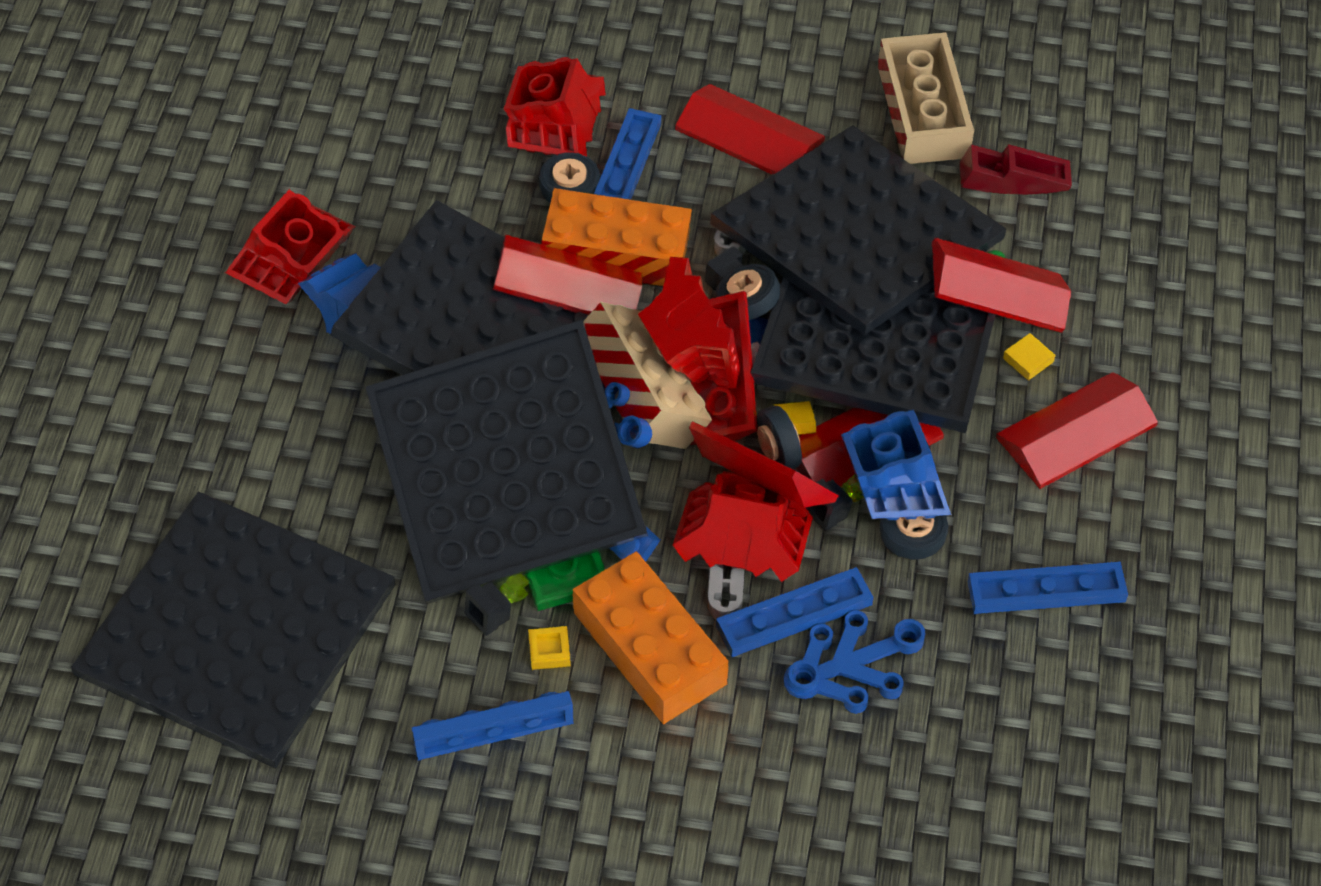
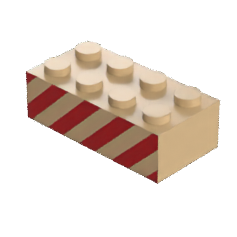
M947 33L882 38L878 69L901 158L910 164L962 159L972 144L974 128Z
M600 302L583 323L600 378L605 388L610 383L617 382L627 386L630 391L628 402L622 407L616 406L622 419L627 416L645 419L652 429V438L649 443L686 449L694 440L689 429L691 422L693 421L706 427L712 421L705 408L703 398L697 394L685 374L677 372L665 361L638 316V313L641 311L626 308L622 305ZM619 390L615 394V399L619 395Z

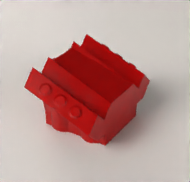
M562 57L553 62L540 63L533 61L524 66H518L504 106V110L509 117L506 126L508 147L524 149L527 152H542L545 155H558L568 152L587 156L586 142H592L593 126L596 116L601 112L600 96H606L604 77L587 74L578 58Z
M289 189L252 229L244 247L225 273L267 294L269 297L288 304L301 289L298 283L320 270L332 257L340 244L346 241L356 226L312 205L307 197L296 194Z
M670 256L662 291L649 306L638 313V316L665 361L677 372H682L694 383L700 384L711 376L717 387L736 389L740 365L733 329L725 328L722 310L715 309L706 296L701 276L692 275L689 258Z
M723 471V473L716 475L715 484L706 482L689 493L673 546L684 562L700 553L710 568L716 564L751 571L755 577L771 568L782 582L800 569L813 517L806 507L739 474Z

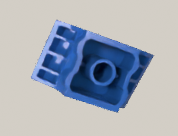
M354 253L335 260L333 264L324 266L322 270L312 273L310 277L298 283L320 309L325 321L326 332L331 334L333 325L381 268L376 264L366 266L359 256Z
M914 409L908 412H894L884 420L872 424H859L850 431L841 434L871 519L886 518L889 521L898 520L900 517L909 520L916 519L919 516L929 519L939 515H951L932 453Z

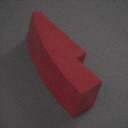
M971 144L960 160L961 187L999 194L1028 195L1069 191L1072 187L1070 160L1010 144L1006 146L1003 152Z

